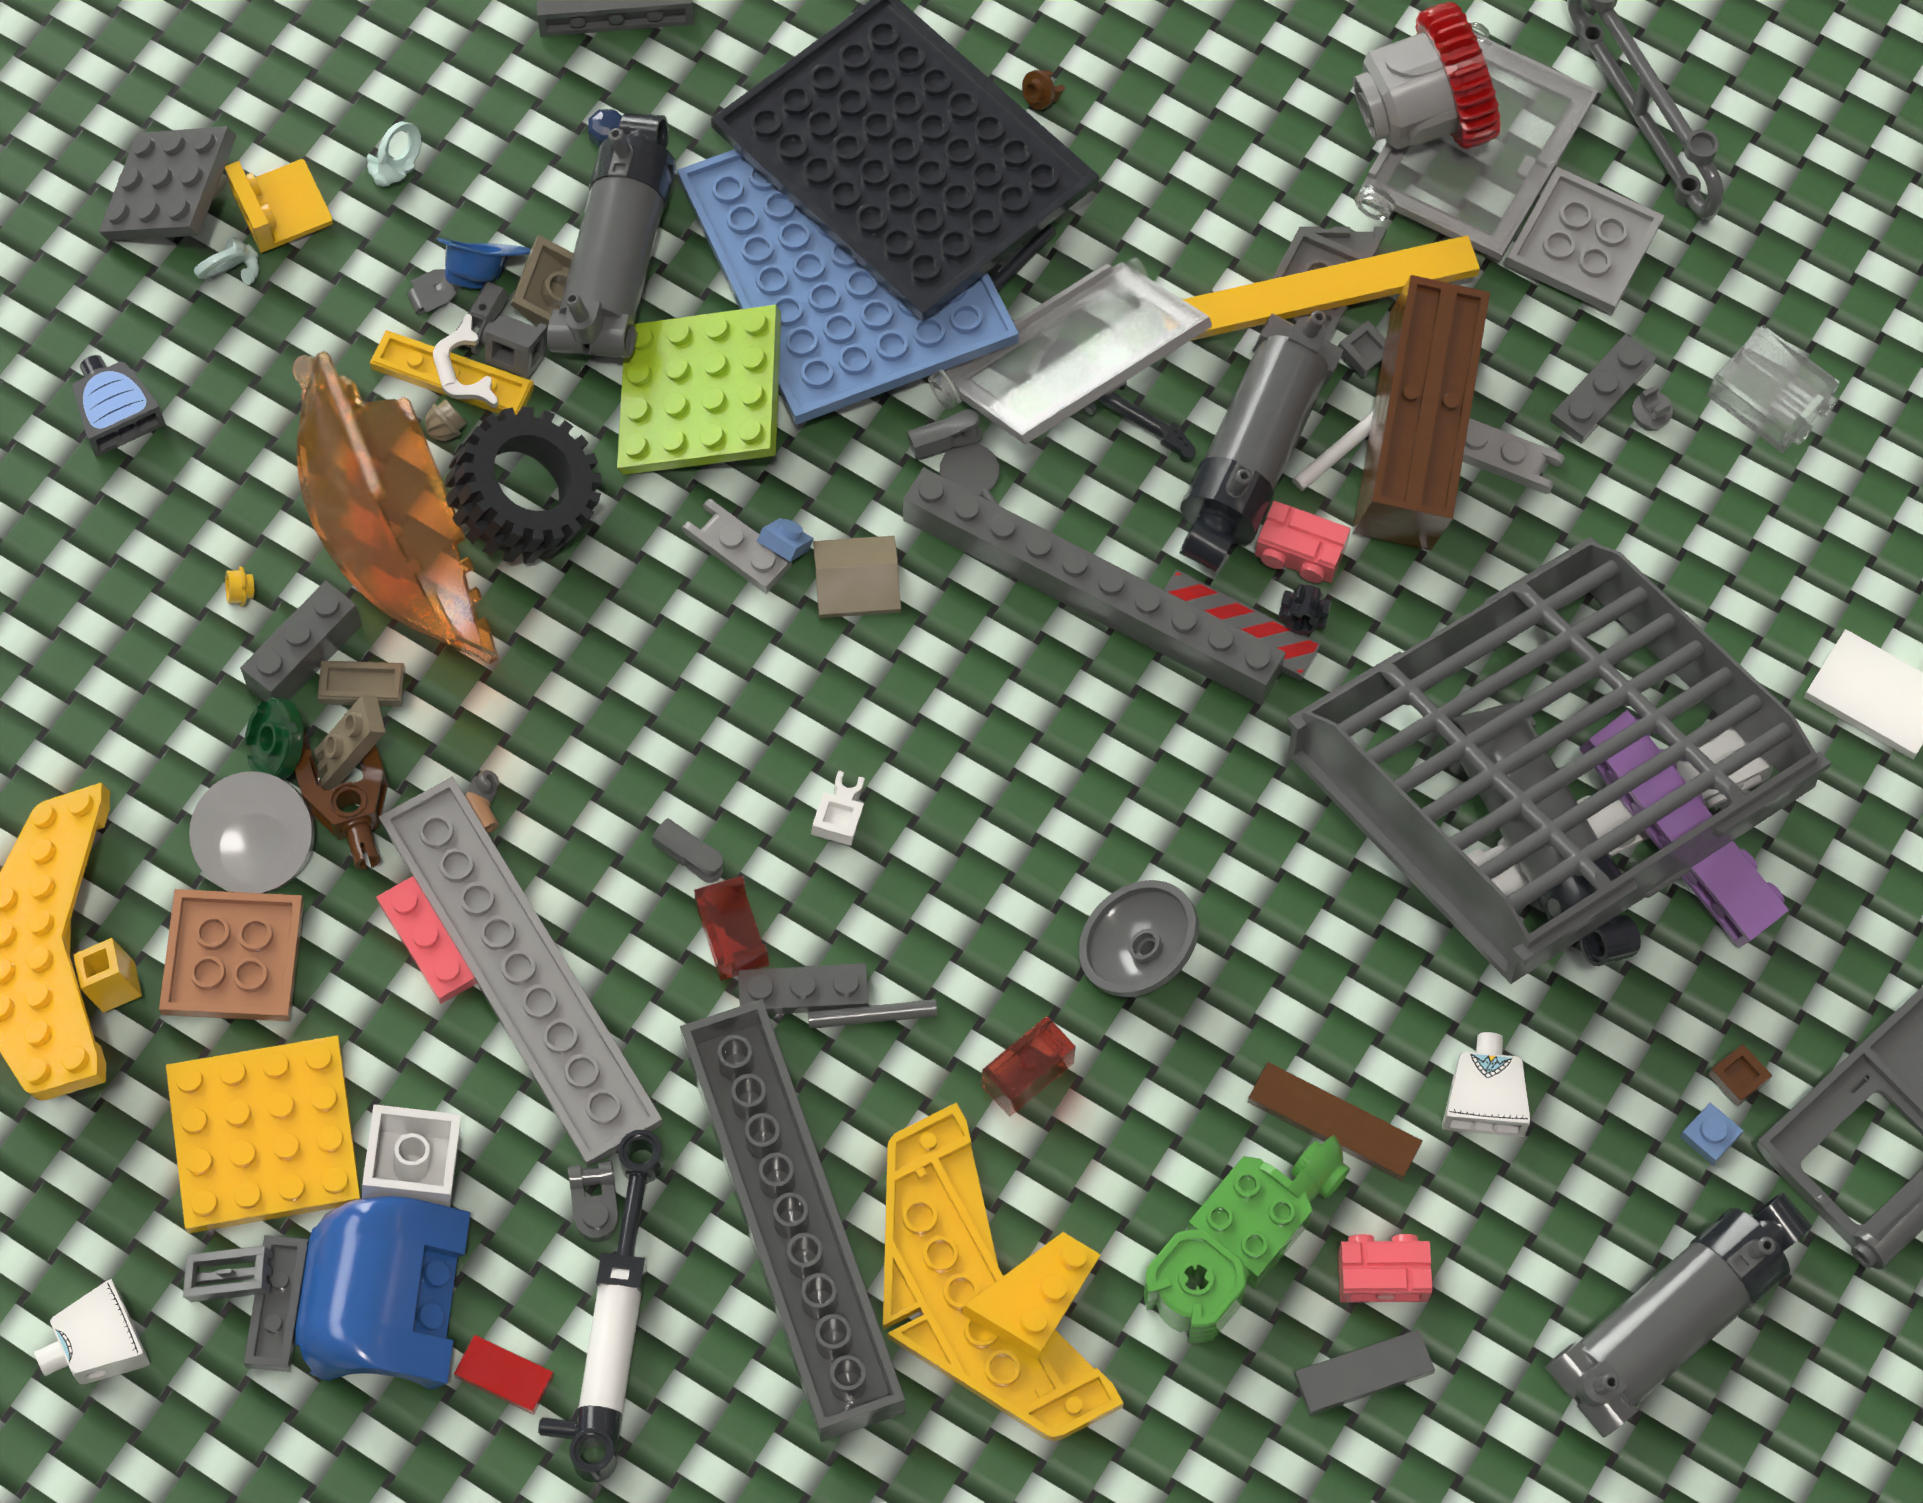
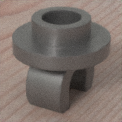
M1657 385L1641 392L1632 406V415L1635 421L1640 426L1652 430L1666 426L1673 414L1671 401L1664 394L1658 392L1659 388Z

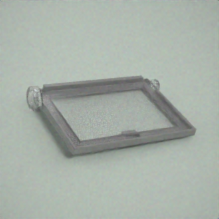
M1472 22V31L1474 35H1477L1478 44L1482 49L1485 62H1487L1493 88L1496 91L1495 97L1499 104L1497 108L1501 115L1499 119L1501 122L1499 135L1488 143L1468 149L1460 147L1450 134L1420 145H1410L1401 149H1397L1386 142L1356 195L1355 204L1363 214L1375 220H1387L1391 213L1395 211L1452 239L1468 235L1473 249L1501 261L1594 103L1599 90L1489 40V30L1481 23Z
M1133 257L1127 261V264L1120 262L1114 267L1106 263L1013 321L1019 332V343L951 367L946 372L941 369L928 376V381L934 395L946 409L951 410L961 403L962 399L1023 444H1027L1104 394L1108 395L1124 385L1134 375L1212 327V323L1208 315L1147 278L1144 265L1138 258Z

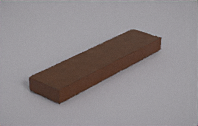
M1267 1062L1248 1097V1103L1324 1142L1332 1135H1335L1343 1152L1400 1181H1403L1423 1140L1270 1062Z

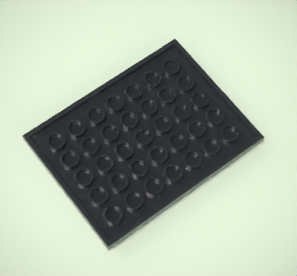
M870 0L711 118L712 129L922 322L1099 186V175L901 0Z

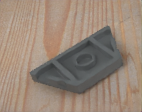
M1299 227L1272 279L1376 256L1386 236L1387 229L1384 227H1374L1373 232H1350V227H1333L1330 229ZM1350 305L1322 311L1327 318L1324 324L1326 329L1325 340L1331 342ZM1311 314L1293 317L1286 320L1293 324H1296V322L1300 318L1304 316H1311Z

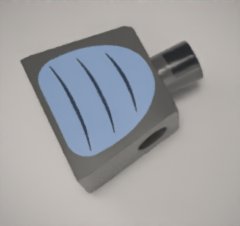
M92 355L80 363V369L85 378L74 382L72 388L83 426L95 457L166 425L158 402L125 362H117L107 367L100 355Z

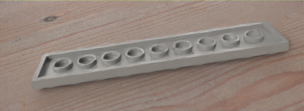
M453 776L379 816L382 827L474 976L477 985L586 1166L590 1167L618 1151L620 1141L627 1133L634 1130L651 1132L662 1126L663 1120Z

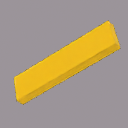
M386 330L370 361L371 370L448 396L442 388L434 363L433 350L435 347ZM450 353L451 363L458 382L462 385H472L489 376L492 380L491 391L497 397L499 404L496 408H493L488 403L478 399L457 400L497 414L503 409L513 407L515 416L522 407H526L535 388L534 381Z

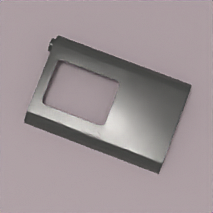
M1923 986L1757 1141L1758 1150L1765 1160L1850 1245L1854 1258L1866 1268L1873 1266L1877 1269H1883L1923 1231V1168L1866 1223L1859 1225L1854 1223L1803 1171L1801 1162L1874 1093L1884 1095L1923 1135Z

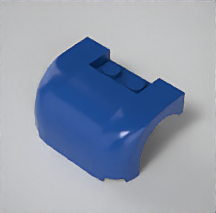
M378 1196L349 1201L324 1215L318 1225L312 1229L309 1238L295 1327V1346L299 1345L303 1359L311 1369L310 1374L326 1381L350 1374L387 1375L413 1381L431 1390L448 1384L453 1340L446 1338L457 1258L465 1255L470 1212L413 1198Z

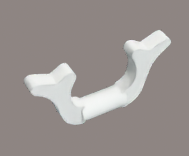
M466 314L460 327L454 333L439 341L433 350V359L444 392L454 399H478L496 408L499 403L497 397L491 391L492 380L489 376L472 385H462L455 376L450 359L451 351L461 345L475 346L479 343L478 335L472 331V316Z

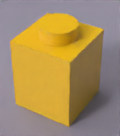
M113 938L73 954L80 989L103 1013L142 996L136 964Z

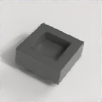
M1367 320L1339 342L1338 347L1344 349L1342 353L1343 358L1363 378L1382 363L1386 339Z

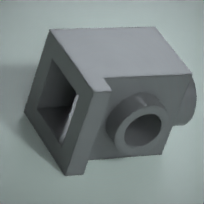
M500 314L494 322L487 324L482 335V343L485 345V363L528 378L546 357L548 325L540 323L535 327Z

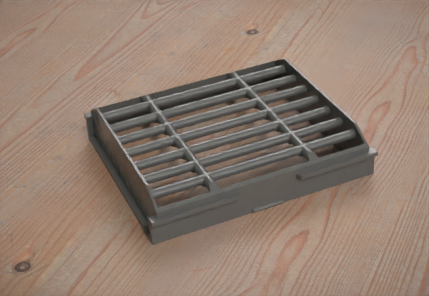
M1592 537L1587 538L1487 598L1480 607L1405 652H1397L1290 716L1286 722L1292 729L1288 756L1510 984L1643 898H1650L1687 874L1691 867L1815 788L1819 774L1830 768L1831 762L1820 751L1818 753L1815 752L1794 715L1621 552L1600 545ZM1588 592L1605 606L1574 626L1568 624L1557 613L1558 610ZM1616 619L1633 633L1602 653H1599L1584 639ZM1535 624H1546L1557 635L1439 708L1423 693ZM1646 645L1661 661L1628 681L1613 665ZM1563 651H1574L1585 662L1467 736L1451 721ZM1672 673H1675L1690 687L1658 708L1641 694ZM1592 678L1603 679L1613 689L1610 693L1495 764L1479 749ZM1703 700L1719 716L1685 736L1670 720ZM1403 704L1407 706L1412 705L1423 716L1367 752H1364L1350 737ZM1621 705L1631 706L1642 717L1524 792L1507 777ZM1730 728H1733L1748 744L1714 764L1699 748ZM1431 732L1440 733L1451 744L1395 780H1392L1378 766V764ZM1649 733L1660 734L1671 745L1554 820L1548 818L1536 806L1542 800ZM1759 756H1762L1779 774L1745 795L1742 789L1728 776ZM1459 760L1468 761L1479 772L1476 776L1422 809L1406 794ZM1678 761L1689 762L1700 773L1583 849H1580L1565 834ZM1487 788L1496 789L1508 801L1450 838L1434 823V821ZM1708 789L1718 790L1731 803L1728 807L1612 881L1594 863ZM1515 817L1525 818L1536 829L1535 832L1479 867L1463 852L1464 849ZM1544 846L1554 847L1566 859L1509 896H1506L1492 881L1493 878ZM1573 875L1583 876L1597 890L1530 934L1517 914L1518 910Z

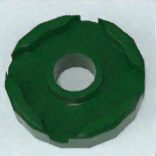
M271 697L268 698L267 702L261 701L254 708L248 720L245 740L246 745H251L252 756L247 755V761L253 772L267 773L286 780L294 772L300 761L303 748V724L301 715L293 702L286 698Z

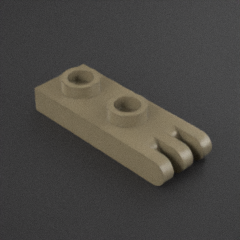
M361 695L314 750L315 759L319 761L317 765L319 775L323 776L320 780L323 790H331L340 785L386 733L377 696Z

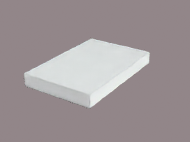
M1845 629L1805 693L1804 698L1914 760L1923 745V672Z

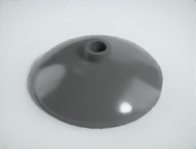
M1139 881L1116 890L1095 908L1083 928L1079 942V959L1084 973L1097 988L1114 996H1139L1160 988L1182 970L1195 949L1199 934V919L1193 903L1182 890L1164 881Z

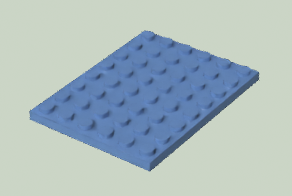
M735 149L677 170L679 183L739 308L746 309L776 304L781 311L778 389L795 425L1019 343V332L988 272L922 322Z

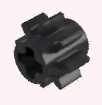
M1299 584L1293 593L1287 590L1284 591L1278 618L1286 620V625L1292 632L1309 636L1315 631L1316 627L1320 629L1326 628L1331 600H1323L1320 588Z

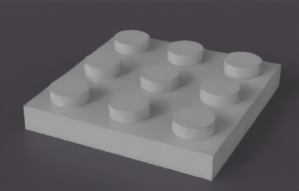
M1556 167L1510 250L1505 265L1613 314L1658 232L1664 215Z

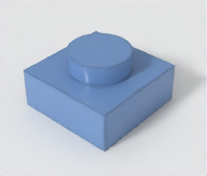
M779 518L762 528L757 542L791 562L809 551L814 538L803 532L802 527L796 522Z
M1710 1102L1682 1132L1680 1138L1711 1165H1714L1741 1136L1743 1130Z

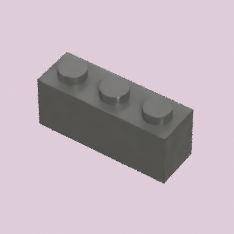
M325 580L240 667L247 688L265 702L271 697L290 700L321 668V661H328L362 626L357 605Z

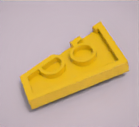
M1062 1232L965 1304L961 1314L1035 1359H1038L1101 1254Z

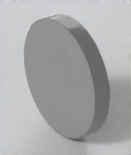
M240 772L221 779L212 785L200 798L192 814L189 838L195 861L202 872L215 884L232 892L266 894L286 886L304 869L312 853L315 829L309 806L293 786L267 773Z

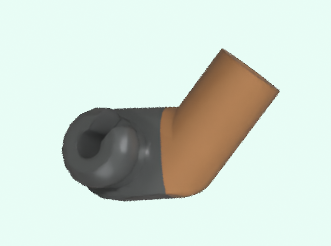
M484 770L473 778L465 797L489 834L499 826L496 817L490 809L499 786V779L494 772Z

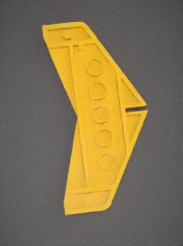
M102 783L38 804L30 813L0 872V1053L23 1089L35 1099L41 1101L106 1082L104 1054L101 1046L94 1039L70 959L71 916L96 830L105 827L110 810V790Z
M956 1102L898 1131L888 1142L883 1330L920 1312L922 1316L888 1332L887 1338L1049 1441L1062 1440L1122 1409L1124 1403L1113 1383L1098 1368L1094 1369L1056 1330L1038 1359H1035L961 1314L965 1304L1002 1278L1003 1275L997 1263L971 1147L967 1120Z

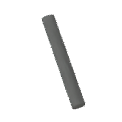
M936 999L808 1012L809 1029L936 1017Z

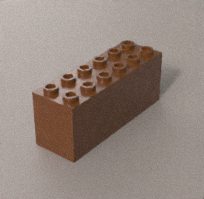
M1410 275L1390 312L1352 534L1432 551L1452 521L1490 292Z

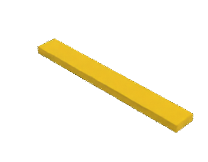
M1466 235L1182 300L1208 315L1212 323V327L1190 340L1192 341L1266 324L1271 313L1283 319L1311 314L1316 310L1324 311L1400 294L1410 275L1448 283L1478 276L1480 267L1469 236ZM1163 316L1169 335L1182 328Z

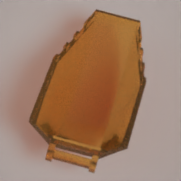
M327 352L318 353L315 359L308 355L298 357L292 368L295 380L300 383L302 388V407L297 436L298 477L303 502L312 525L326 551L354 587L372 604L392 618L413 630L486 663L491 664L498 660V655L488 619L483 617L478 620L474 604L482 599L480 590L477 587L469 590L465 575L473 570V565L469 557L461 560L457 546L458 543L465 540L462 527H457L452 519L455 510L453 507L447 506L445 498L448 495L411 401L403 397L399 400L388 399L365 403L362 401L353 380L345 376L338 377L331 356Z

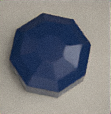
M599 109L588 119L589 140L599 148L602 142L608 138L609 132L614 128H619L622 115L615 109Z

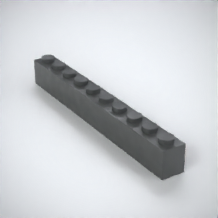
M924 467L903 498V521L1260 705H1263L1282 673L1286 652Z

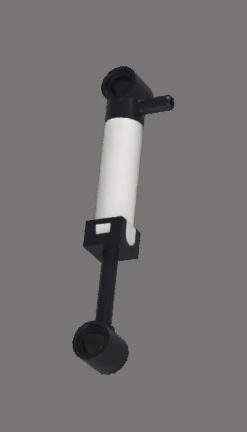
M634 1130L627 1133L621 1139L618 1146L621 1170L629 1180L617 1254L601 1253L596 1281L598 1290L577 1420L574 1422L542 1418L539 1421L538 1433L541 1436L572 1439L570 1458L576 1474L583 1480L591 1483L601 1482L609 1478L617 1465L616 1452L640 1300H643L646 1283L645 1258L634 1257L645 1184L656 1180L664 1167L661 1144L652 1132L646 1130ZM638 1150H646L652 1154L651 1159L644 1164L633 1163L630 1157ZM590 1447H600L606 1452L604 1458L596 1464L585 1463L581 1458L586 1449Z

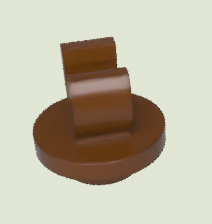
M1034 70L1028 72L1023 79V96L1026 102L1034 109H1044L1053 102H1057L1065 89L1064 85H1053L1051 80L1053 73L1051 71Z

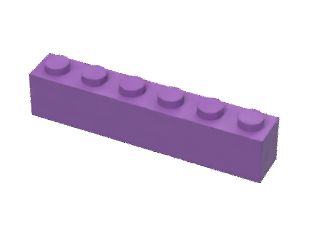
M1626 710L1591 737L1579 750L1582 754H1585L1640 718L1632 716ZM1650 733L1594 768L1607 785L1664 750L1659 749L1649 737ZM1675 763L1619 800L1631 815L1635 816L1686 782L1676 771L1677 765ZM1700 794L1644 831L1661 850L1713 815L1703 804L1704 799L1702 794ZM1731 841L1691 867L1690 871L1682 876V878L1737 947L1740 948L1789 910L1784 905L1785 900L1780 890L1774 884L1767 883L1756 870L1758 866L1751 854L1744 849H1739L1734 841Z

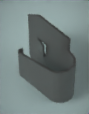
M434 269L411 280L413 288L407 293L408 299L417 315L427 313L450 302L456 295L453 285L445 278V269Z

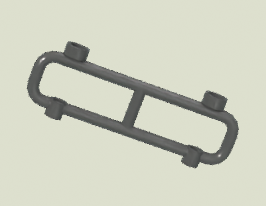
M1567 0L1571 20L1580 34L1578 41L1579 51L1584 55L1595 57L1676 184L1673 195L1675 202L1683 207L1690 206L1693 212L1701 219H1713L1719 212L1724 194L1720 174L1712 162L1719 147L1718 138L1709 130L1698 129L1692 131L1614 10L1618 0H1587V3L1592 9L1597 11L1640 78L1637 93L1603 42V29L1589 20L1583 6V0ZM1651 99L1654 100L1683 145L1686 158L1694 163L1701 173L1708 191L1706 201L1699 192L1701 188L1700 180L1686 172L1649 114L1648 109Z

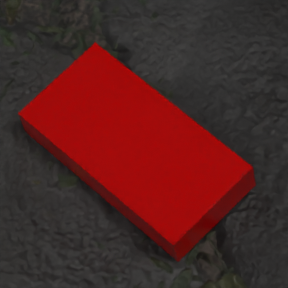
M474 1335L454 1372V1376L469 1385L534 1415L554 1378V1373Z

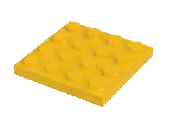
M338 1035L166 1065L184 1224L188 1234L333 1209L349 1201L361 1199L342 1052Z

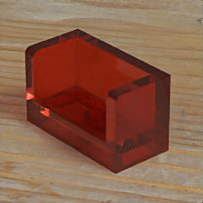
M743 876L695 889L696 908L720 981L738 976V970L768 967V951L766 945L762 944L746 895V885Z
M1046 1016L982 1069L981 1086L1005 1113L1011 1117L1074 1064L1076 1046Z

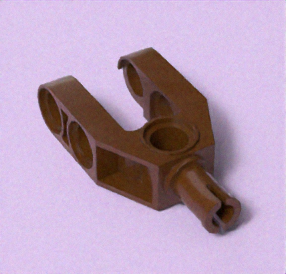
M303 726V748L300 761L295 768V773L302 796L309 806L311 814L338 840L347 838L356 869H367L363 856L365 852L368 855L371 868L375 867L381 862V857L378 854L371 830L380 827L379 816L382 815L388 789V783L376 744L359 762L363 774L362 780L353 783H342L334 789L323 790ZM349 804L360 805L353 812H342L343 808Z

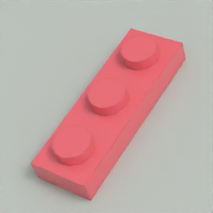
M413 876L376 896L378 904L440 1004L477 984Z

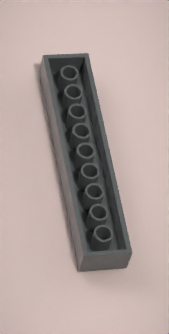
M763 999L681 1025L682 1043L820 1442L904 1414V1395Z

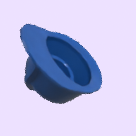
M437 238L439 242L446 244V280L451 284L468 288H482L486 282L493 283L498 279L508 256L527 255L531 251V249L509 244L463 243Z

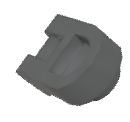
M598 1162V1167L582 1169L581 1165L569 1166L568 1175L574 1221L578 1233L583 1239L590 1242L601 1243L609 1240L615 1234L619 1225L612 1162ZM601 1184L602 1195L585 1197L584 1186Z

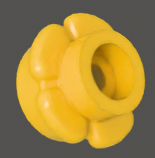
M239 566L238 570L226 571L225 592L228 604L239 603V606L243 607L247 599L254 598L253 575L246 574L242 566Z

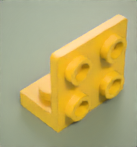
M297 160L257 177H254L253 173L246 175L239 161L225 166L231 192L260 253L333 224L332 216L305 160Z

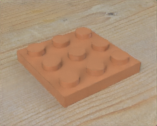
M175 889L159 1005L161 1015L290 1021L304 908L302 895Z

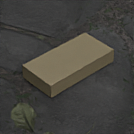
M321 661L318 688L319 704L354 705L361 695L377 696L379 706L402 707L405 665L404 663Z

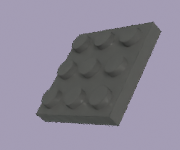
M228 126L137 133L105 212L99 233L108 241L199 236L237 135Z

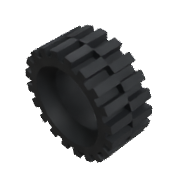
M513 407L503 409L497 417L494 414L488 416L480 426L475 428L452 458L449 465L451 471L445 478V487L452 489L445 498L448 507L457 506L459 509L452 517L457 527L465 523L470 530L465 537L472 544L478 538L486 543L482 550L484 553L493 556L498 549L504 551L503 561L513 563L520 554L523 556L524 564L534 563L540 555H542L544 560L554 556L559 549L562 550L589 521L594 514L592 510L600 500L601 493L595 491L602 484L601 473H591L598 464L595 453L585 455L583 449L588 445V442L584 436L580 435L577 439H574L569 434L574 426L566 420L560 426L552 423L555 414L544 410L537 418L534 417V407H522L515 416ZM506 452H520L541 463L557 483L559 491L557 507L546 511H533L511 501L497 483L494 472L495 457Z

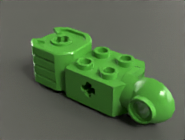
M1335 1135L1329 1137L1322 1145L1318 1141H1314L1305 1150L1292 1168L1291 1173L1296 1177L1293 1181L1262 1159L1243 1156L1189 1220L1187 1230L1176 1233L1147 1267L1144 1286L1146 1310L1153 1309L1156 1306L1160 1317L1168 1326L1179 1332H1189L1188 1343L1197 1344L1214 1340L1242 1306L1247 1285L1255 1290L1307 1228L1313 1211L1310 1203L1320 1194L1325 1199H1328L1349 1173L1350 1168L1343 1163L1342 1148ZM1197 1283L1204 1289L1200 1290L1197 1285L1196 1290H1192L1187 1287V1284Z

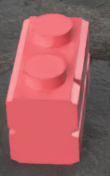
M1273 501L1257 540L1255 556L1260 557L1261 561L1271 568L1282 569L1285 566L1296 570L1307 581L1320 583L1323 580L1332 583L1347 547L1351 528Z
M1367 1234L1348 1237V1242H1341L1338 1250L1340 1303L1428 1302L1432 1294L1429 1241H1418V1236L1412 1234L1393 1236L1392 1241H1374V1236Z

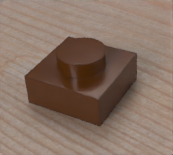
M1744 1044L1713 1067L1708 1074L1737 1106L1763 1087L1772 1077L1771 1073Z

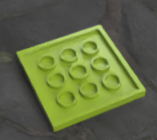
M776 304L634 324L638 333L634 351L631 357H623L617 469L622 475L776 456L781 311Z

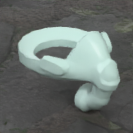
M403 121L394 124L382 138L378 148V158L371 154L367 155L368 173L373 177L377 186H390L391 183L404 179L407 173L415 169L413 163L421 146V134L414 124ZM406 131L408 144L405 151L399 157L391 158L388 153L391 139L396 133Z
M229 237L226 242V250L202 261L194 268V273L200 279H207L224 273L243 262L247 268L241 270V278L246 285H250L258 277L260 269L258 266V252L250 244L246 245L240 239Z

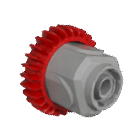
M1454 2L1441 3L1419 12L1415 20L1416 35L1368 52L1362 63L1363 74L1353 77V87L1357 103L1368 132L1374 141L1385 138L1389 145L1401 149L1410 145H1420L1450 134L1460 147L1468 149L1496 139L1501 131V122L1499 120L1501 115L1497 108L1499 104L1495 97L1496 91L1493 88L1487 62H1485L1482 49L1478 44L1477 35H1474L1471 23H1468L1466 14Z

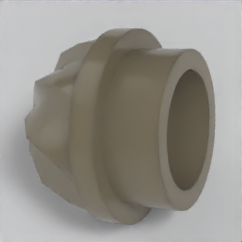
M446 399L438 406L434 403L425 418V427L428 435L441 441L451 440L456 436H460L462 433L459 430L467 424L464 418Z

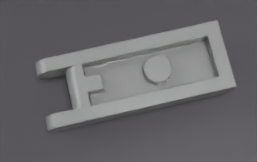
M1469 418L1462 462L1541 493L1548 494L1551 492L1553 483L1549 479L1541 477L1540 474L1545 463L1554 467H1561L1565 459L1561 453Z
M707 499L702 506L712 518L701 530L687 521L682 526V531L713 556L767 594L792 567V561L789 562L758 543V533L716 502Z

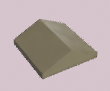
M540 235L535 238L510 304L535 327L540 323L548 325L552 309L559 310L573 257L571 251Z
M895 535L813 541L819 618L901 613Z

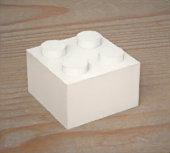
M374 1105L362 1183V1199L378 1196H397L450 1207L460 1137L461 1114Z

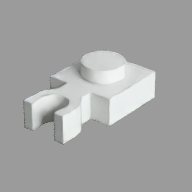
M838 771L834 786L835 795L823 792L812 825L811 835L851 846L863 812L864 803L857 802L856 800L861 795L865 778L859 777L855 787L847 788L842 784L844 772Z

